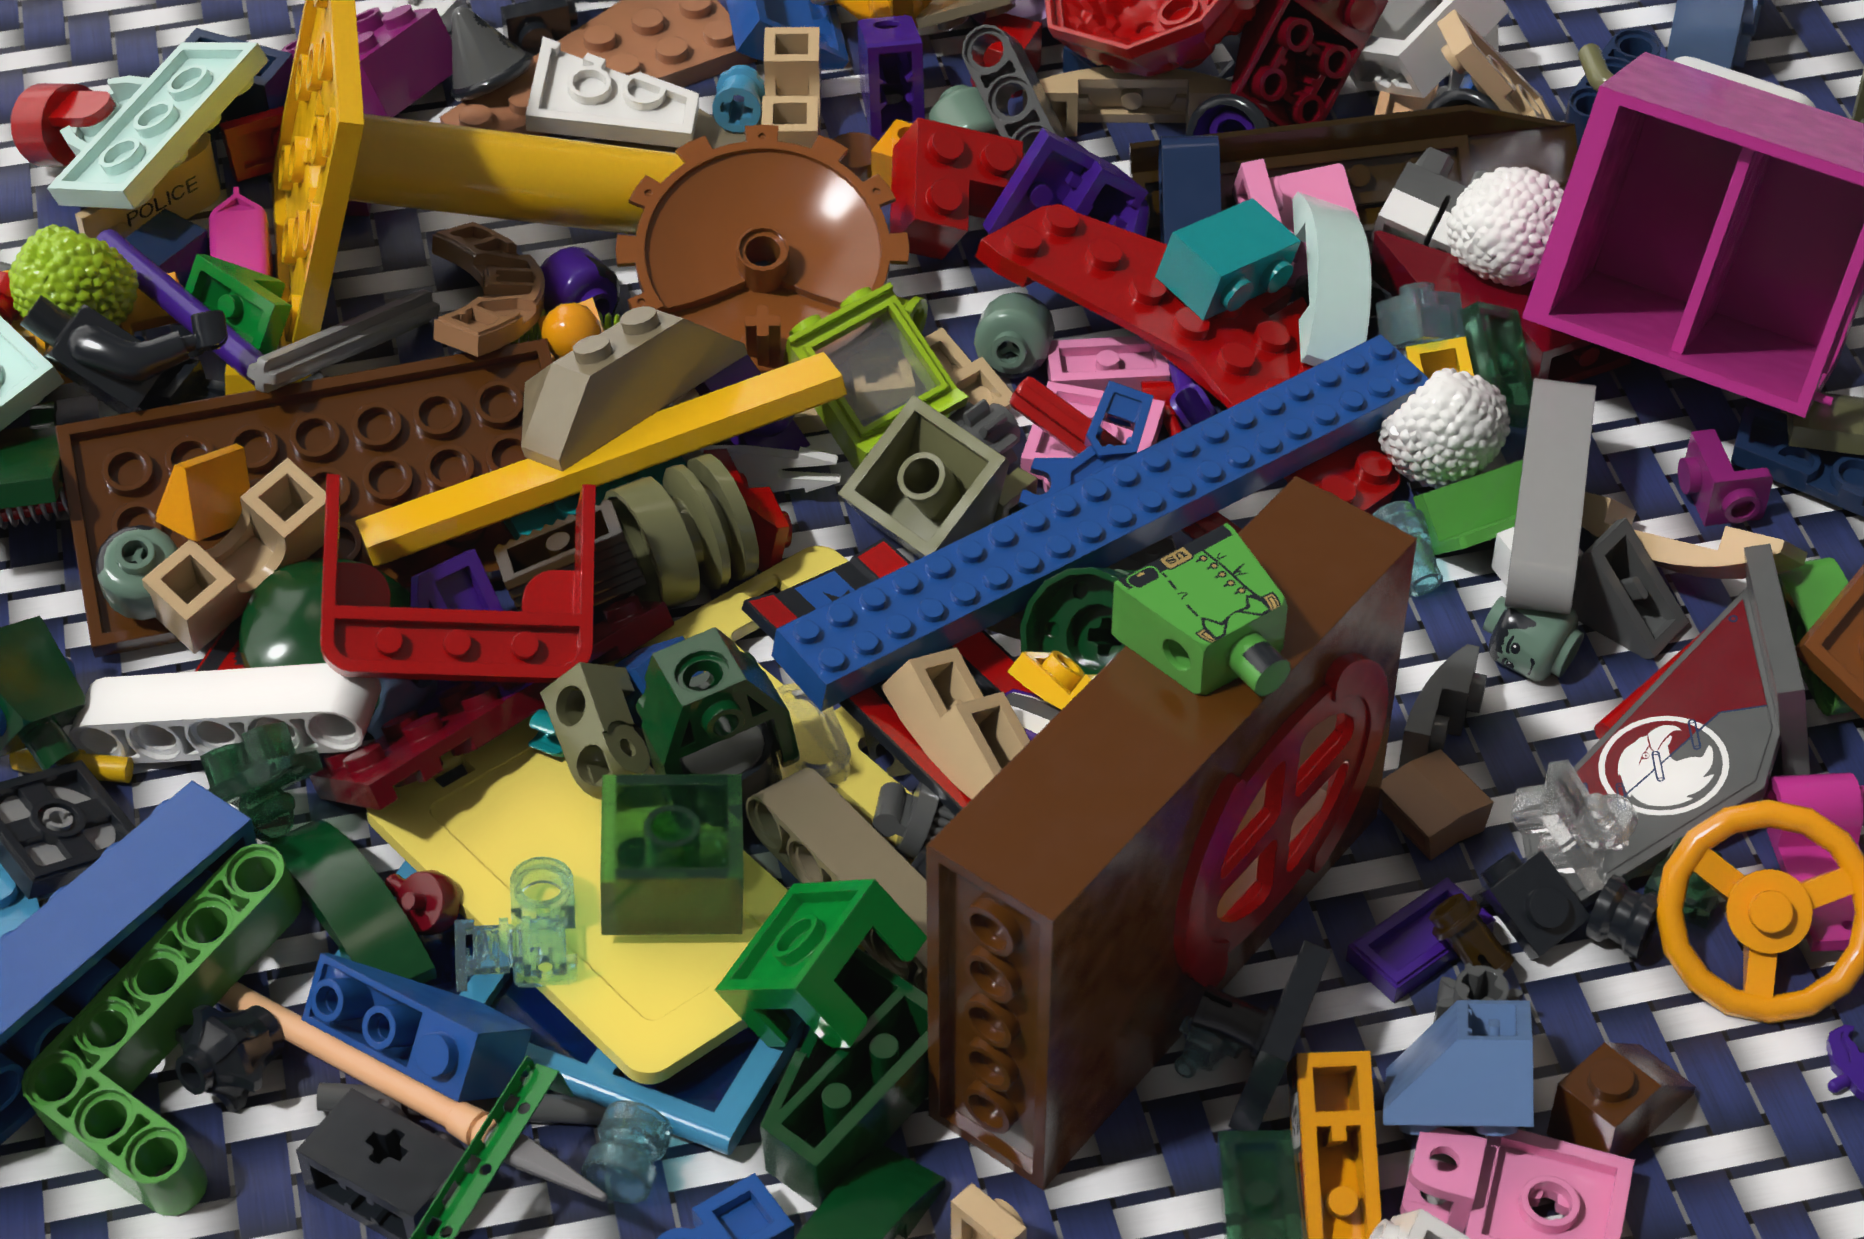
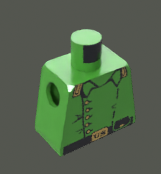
M1228 523L1114 582L1111 633L1124 645L1193 694L1207 695L1240 677L1257 695L1265 696L1274 692L1285 682L1291 669L1290 662L1280 654L1284 646L1288 609L1285 597L1234 528Z

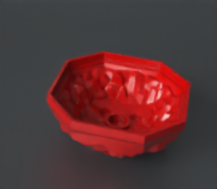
M1045 0L1047 26L1050 33L1066 47L1095 65L1104 64L1110 66L1114 73L1150 77L1179 67L1189 69L1200 65L1213 53L1215 45L1221 42L1223 36L1238 35L1243 30L1244 24L1252 21V17L1256 15L1257 4L1260 0Z

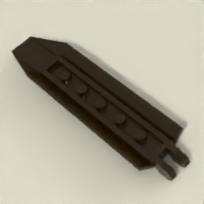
M1472 105L1197 135H1218L1221 211L1236 205L1232 188L1241 163L1264 158L1269 178L1340 163L1345 168L1364 231L1374 230L1378 214L1408 161L1415 164L1429 147L1448 154L1455 161L1448 179L1468 187L1475 171L1485 170L1487 172H1494L1498 167H1528L1531 170H1537L1540 174L1549 175L1562 188L1567 185L1578 152L1575 124ZM1159 140L1130 143V178L1148 191L1145 197L1150 208L1147 237L1160 242ZM1438 216L1435 223H1439L1442 216Z

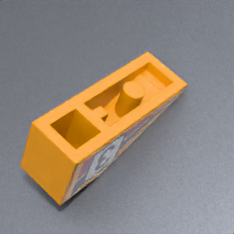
M1371 1051L1297 1053L1287 1064L1291 1141L1304 1239H1369L1373 1230L1382 1221Z

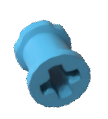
M734 65L729 70L721 73L717 82V93L712 104V114L716 122L723 129L742 133L745 132V126L758 123L762 112V96H765V82L758 72L747 65ZM734 95L745 97L744 102L733 100Z

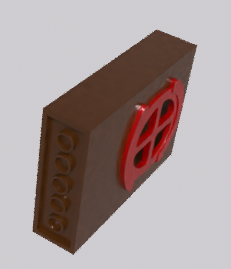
M1295 476L1238 533L1284 595L1288 606L1284 646L1280 654L1290 662L1291 669L1285 682L1271 694L1259 696L1238 677L1207 695L1193 694L1125 646L926 845L928 1116L1042 1190L1049 1185L1190 1027L1207 985H1213L1215 989L1222 991L1377 817L1417 538L1298 476Z

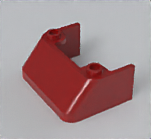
M326 474L320 630L321 653L325 662L336 673L353 678L550 684L577 663H589L593 648L596 485L582 484L576 508L575 571L548 570L533 577L524 590L521 611L390 607V588L388 582L376 568L364 563L338 562L341 503L340 474Z

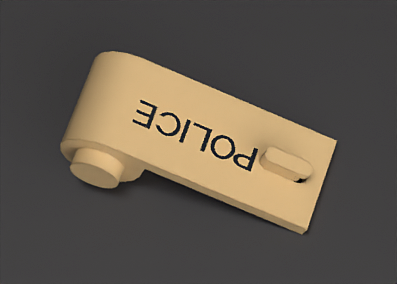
M203 133L191 146L186 160L164 176L154 187V194L151 199L144 205L131 210L87 207L76 213L75 217L79 233H85L88 238H96L102 231L113 229L126 238L163 209L188 219L217 201L221 191L209 133Z

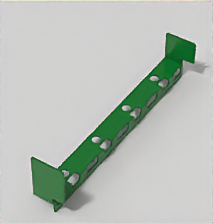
M525 1056L410 1239H455L548 1090L550 1089L570 1097L574 1096L560 1071L538 1063L534 1064L530 1056ZM526 1069L528 1076L522 1083L519 1078ZM513 1095L520 1098V1100L510 1113L504 1110V1105L509 1097ZM529 1104L530 1110L527 1113H519L521 1105ZM494 1119L497 1125L486 1142L483 1143L481 1138ZM475 1155V1157L482 1160L473 1174L466 1172V1165L471 1157ZM484 1165H491L492 1170L489 1174H480V1169ZM454 1181H456L458 1186L447 1204L444 1205L442 1200ZM433 1218L443 1221L434 1236L426 1234V1228ZM446 1227H451L452 1234L446 1238L441 1237V1231Z

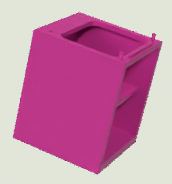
M1644 52L1599 86L1522 318L1804 418L1815 401L1831 407L1834 398L1820 392L1839 361L1864 294V123Z

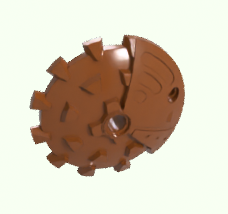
M776 125L745 126L746 141L712 149L705 135L675 150L676 154L684 164L673 171L662 183L647 175L644 176L629 198L630 204L644 209L639 220L636 236L617 234L616 241L617 267H636L638 282L642 291L641 294L627 299L630 310L637 307L650 306L656 310L687 319L745 344L747 354L761 374L786 365L783 357L787 338L790 336L789 333L792 328L799 322L816 314L820 315L821 318L841 309V303L849 295L861 288L870 287L872 291L887 284L890 265H908L909 261L908 233L889 234L886 219L881 210V207L896 201L894 194L883 178L877 173L863 182L850 169L840 163L848 153V148L819 134L812 148L778 141L779 126ZM759 261H769L773 264L768 266H757L754 263ZM877 318L815 353L824 352L835 367H838L869 346L885 327L880 319Z

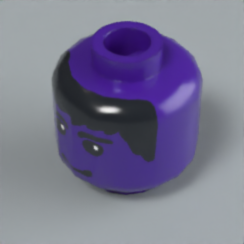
M574 246L561 249L546 258L540 266L545 279L543 309L547 313L560 304L579 303L592 297L598 312L602 314L603 323L606 314L610 313L612 315L615 312L620 300L621 286L618 278L609 267L587 249Z

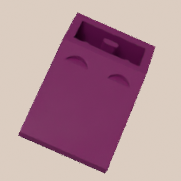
M404 5L390 12H381L376 7L356 15L363 112L365 114L394 117L452 75V39L436 8L413 10L411 5ZM297 40L287 44L281 50L292 53L293 60Z

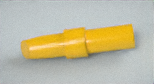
M28 749L9 754V761L13 770L30 774L42 771ZM78 749L79 755L72 762L82 760L98 781L130 783L134 770V763L131 757L86 753L84 749Z

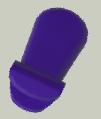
M1167 359L1172 383L1175 388V392L1170 399V406L1184 427L1187 429L1218 414V411L1204 392L1203 387Z

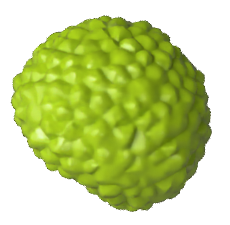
M55 224L38 229L34 235L28 237L27 242L21 247V251L17 253L16 260L12 262L8 272L10 278L9 288L14 300L13 307L20 312L22 318L25 317L39 296L43 295L70 315L77 307L85 304L120 326L133 311V302L138 297L136 291L139 287L138 274L133 269V265L122 254L118 253L116 248L109 247L108 243L104 240L99 241L96 238H88L85 233H76L68 227H59Z

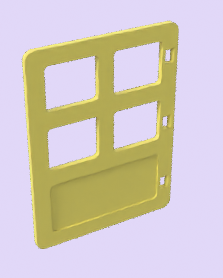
M807 547L674 622L675 625L637 649L680 636L688 639L714 627L736 642L760 628L741 610L744 600L757 597L775 586L781 592L844 564L848 560L829 547ZM737 646V648L741 652H744L739 646ZM630 652L629 654L620 659L600 665L614 666L616 663L630 655L632 652ZM758 663L760 668L766 672L789 710L800 754L798 762L783 768L779 761L782 780L806 767L813 768L873 827L872 823L881 787L889 782H899L890 777L885 770L861 751L862 748L867 746L863 726L842 706L827 714L815 712ZM534 714L477 750L459 756H453L450 751L441 756L444 768L442 772L426 782L419 783L416 781L401 787L393 786L398 799L382 810L366 807L367 820L370 826L417 872L436 870L449 876L456 883L461 899L459 913L631 1080L642 1084L663 1082L748 1027L736 1012L717 994L715 989L787 893L788 889L725 834L727 830L744 820L733 823L713 822L697 814L692 808L675 815L668 796L665 797L655 771L650 766L643 774L609 799L600 800L591 797L575 782L565 756L561 758L552 756L528 746L530 740L538 733V730L529 726ZM461 764L465 767L466 772H468L465 776L445 787H442L434 780ZM905 788L906 793L913 795ZM898 835L884 837L893 846H896ZM907 857L909 859L907 861L912 864L914 859ZM861 945L858 946L859 949L865 951Z

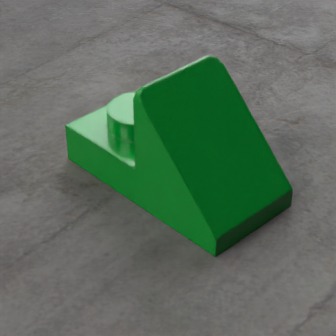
M196 254L185 289L211 311H223L226 323L262 354L265 355L277 350L292 305L281 299L285 283L278 278L206 254Z

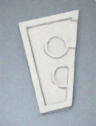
M543 36L525 115L526 131L679 148L694 138L699 111V93L641 72L631 74L630 76L607 68L606 59L587 53L583 59L561 51L560 42Z

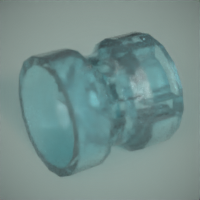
M630 1100L616 1101L609 1104L604 1111L598 1126L600 1143L592 1145L581 1167V1175L605 1192L610 1200L621 1203H639L646 1200L652 1190L657 1177L656 1167L653 1163L665 1155L673 1136V1128L668 1119L652 1107Z

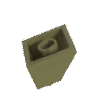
M912 395L838 492V495L863 519L920 559L994 522L1010 462L1006 457L915 395Z

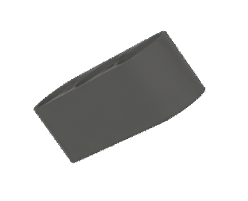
M982 25L969 32L962 46L964 63L1000 136L1023 141V158L1042 127L1062 138H1067L1018 40L994 25ZM1002 42L1004 49L1000 61L994 66L986 67L984 53L992 43ZM1025 90L1028 97L1026 107L1020 114L1010 116L1007 109L1010 97L1017 91Z

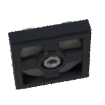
M82 760L0 782V863L28 900L53 893L59 888L68 885L97 861L111 844L122 840L136 828Z

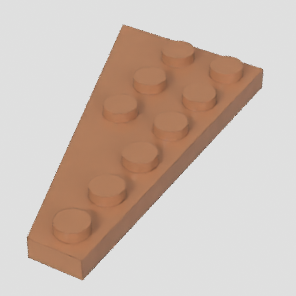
M621 0L557 41L561 43V51L583 59L587 53L606 59V67L629 76L641 72L680 87L719 75L734 65H747L757 61V59L736 52L729 13L718 0ZM539 53L534 56L533 65L523 75L493 92L472 100L463 101L440 116V123L538 136L551 134L526 131L525 115Z

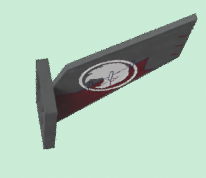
M1770 544L1744 547L1747 587L1520 822L1525 857L1543 850L1585 908L1597 901L1603 887L1612 875L1616 874L1628 881L1673 854L1690 829L1724 807L1756 802L1763 798L1767 791L1777 753L1783 776L1810 774L1805 688Z

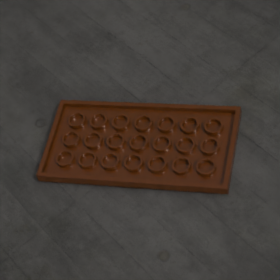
M547 338L506 345L479 357L468 353H461L287 384L269 393L253 390L55 426L90 643L95 658L181 642L156 618L147 620L131 619L113 610L103 596L97 577L96 559L101 545L111 534L124 527L135 525L156 527L169 535L175 545L180 548L189 539L156 522L157 517L155 516L174 465L236 443L245 449L250 488L286 458L295 463L325 492L326 474H340L341 503L338 558L370 565L393 578L411 594V577L467 550L475 549L490 582L502 581L494 549L498 544L506 545L510 539L515 540L503 521L380 566H373L355 521L527 459L524 457L521 448L524 387L527 380L553 363ZM233 528L195 542L202 549L208 550L223 540ZM324 545L307 559L323 558Z

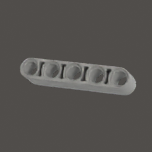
M1534 378L1505 607L1570 615L1577 570L1596 385Z

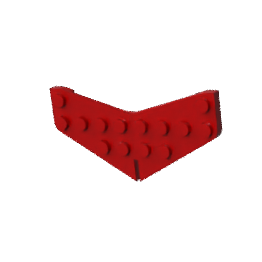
M1055 204L1039 207L982 238L976 252V258L1007 280L1023 288L1036 281L1138 335L1222 402L1227 409L1314 367L1301 362L1299 319L1308 305L1302 296L1287 306L1294 289L1283 286L1274 293H1263L1246 301L1235 311L1226 310L1203 321L1155 277L1167 244L1077 213L1068 206ZM1376 431L1284 477L1289 483L1295 476H1298L1325 491L1335 494L1340 499L1373 516L1389 505L1400 483V476L1395 470V466L1381 450V445L1378 442L1379 436Z

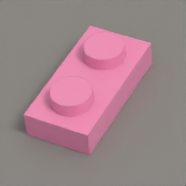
M1139 336L1052 340L1046 359L1048 381L1105 391L1110 380L1142 392V381H1170L1167 358Z

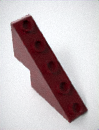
M1381 230L1374 232L1371 278L1391 294L1394 299V306L1425 343L1466 337L1471 361L1499 353L1531 392L1534 378L1575 383L1631 364V356L1523 319L1522 316L1534 281H1528L1522 286L1511 287L1505 286L1502 283H1494L1490 278L1484 280L1479 277L1478 273L1471 271L1469 267H1464L1459 263L1458 257L1452 256L1450 253Z

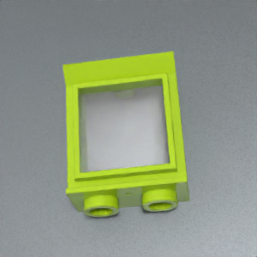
M891 282L874 291L870 287L861 288L849 295L841 303V309L824 318L816 314L799 322L789 333L790 336L787 338L783 357L784 363L788 365L824 352L842 374L847 395L817 406L814 409L854 470L858 468L912 395H915L947 418L958 409L966 406L969 398L967 394L956 387L893 292Z

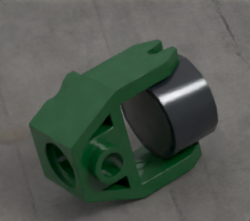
M716 627L652 653L644 678L646 689L637 700L636 710L642 719L641 727L655 774L663 794L669 798L674 814L676 815L692 808L694 812L713 822L733 823L748 819L746 811L747 799L782 780L779 761L784 768L798 762L800 758L789 710L766 672L758 665L754 656L749 652H741L734 641ZM697 671H706L704 673L692 677Z

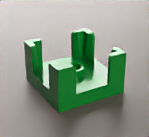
M876 879L793 884L724 976L715 991L768 1047H786L791 1040V1037L786 1033L791 1023L788 1016L781 1009H793L828 1046L833 1048H850L866 1026L867 1016L835 983L834 979L871 928L902 961H911L927 940V936Z

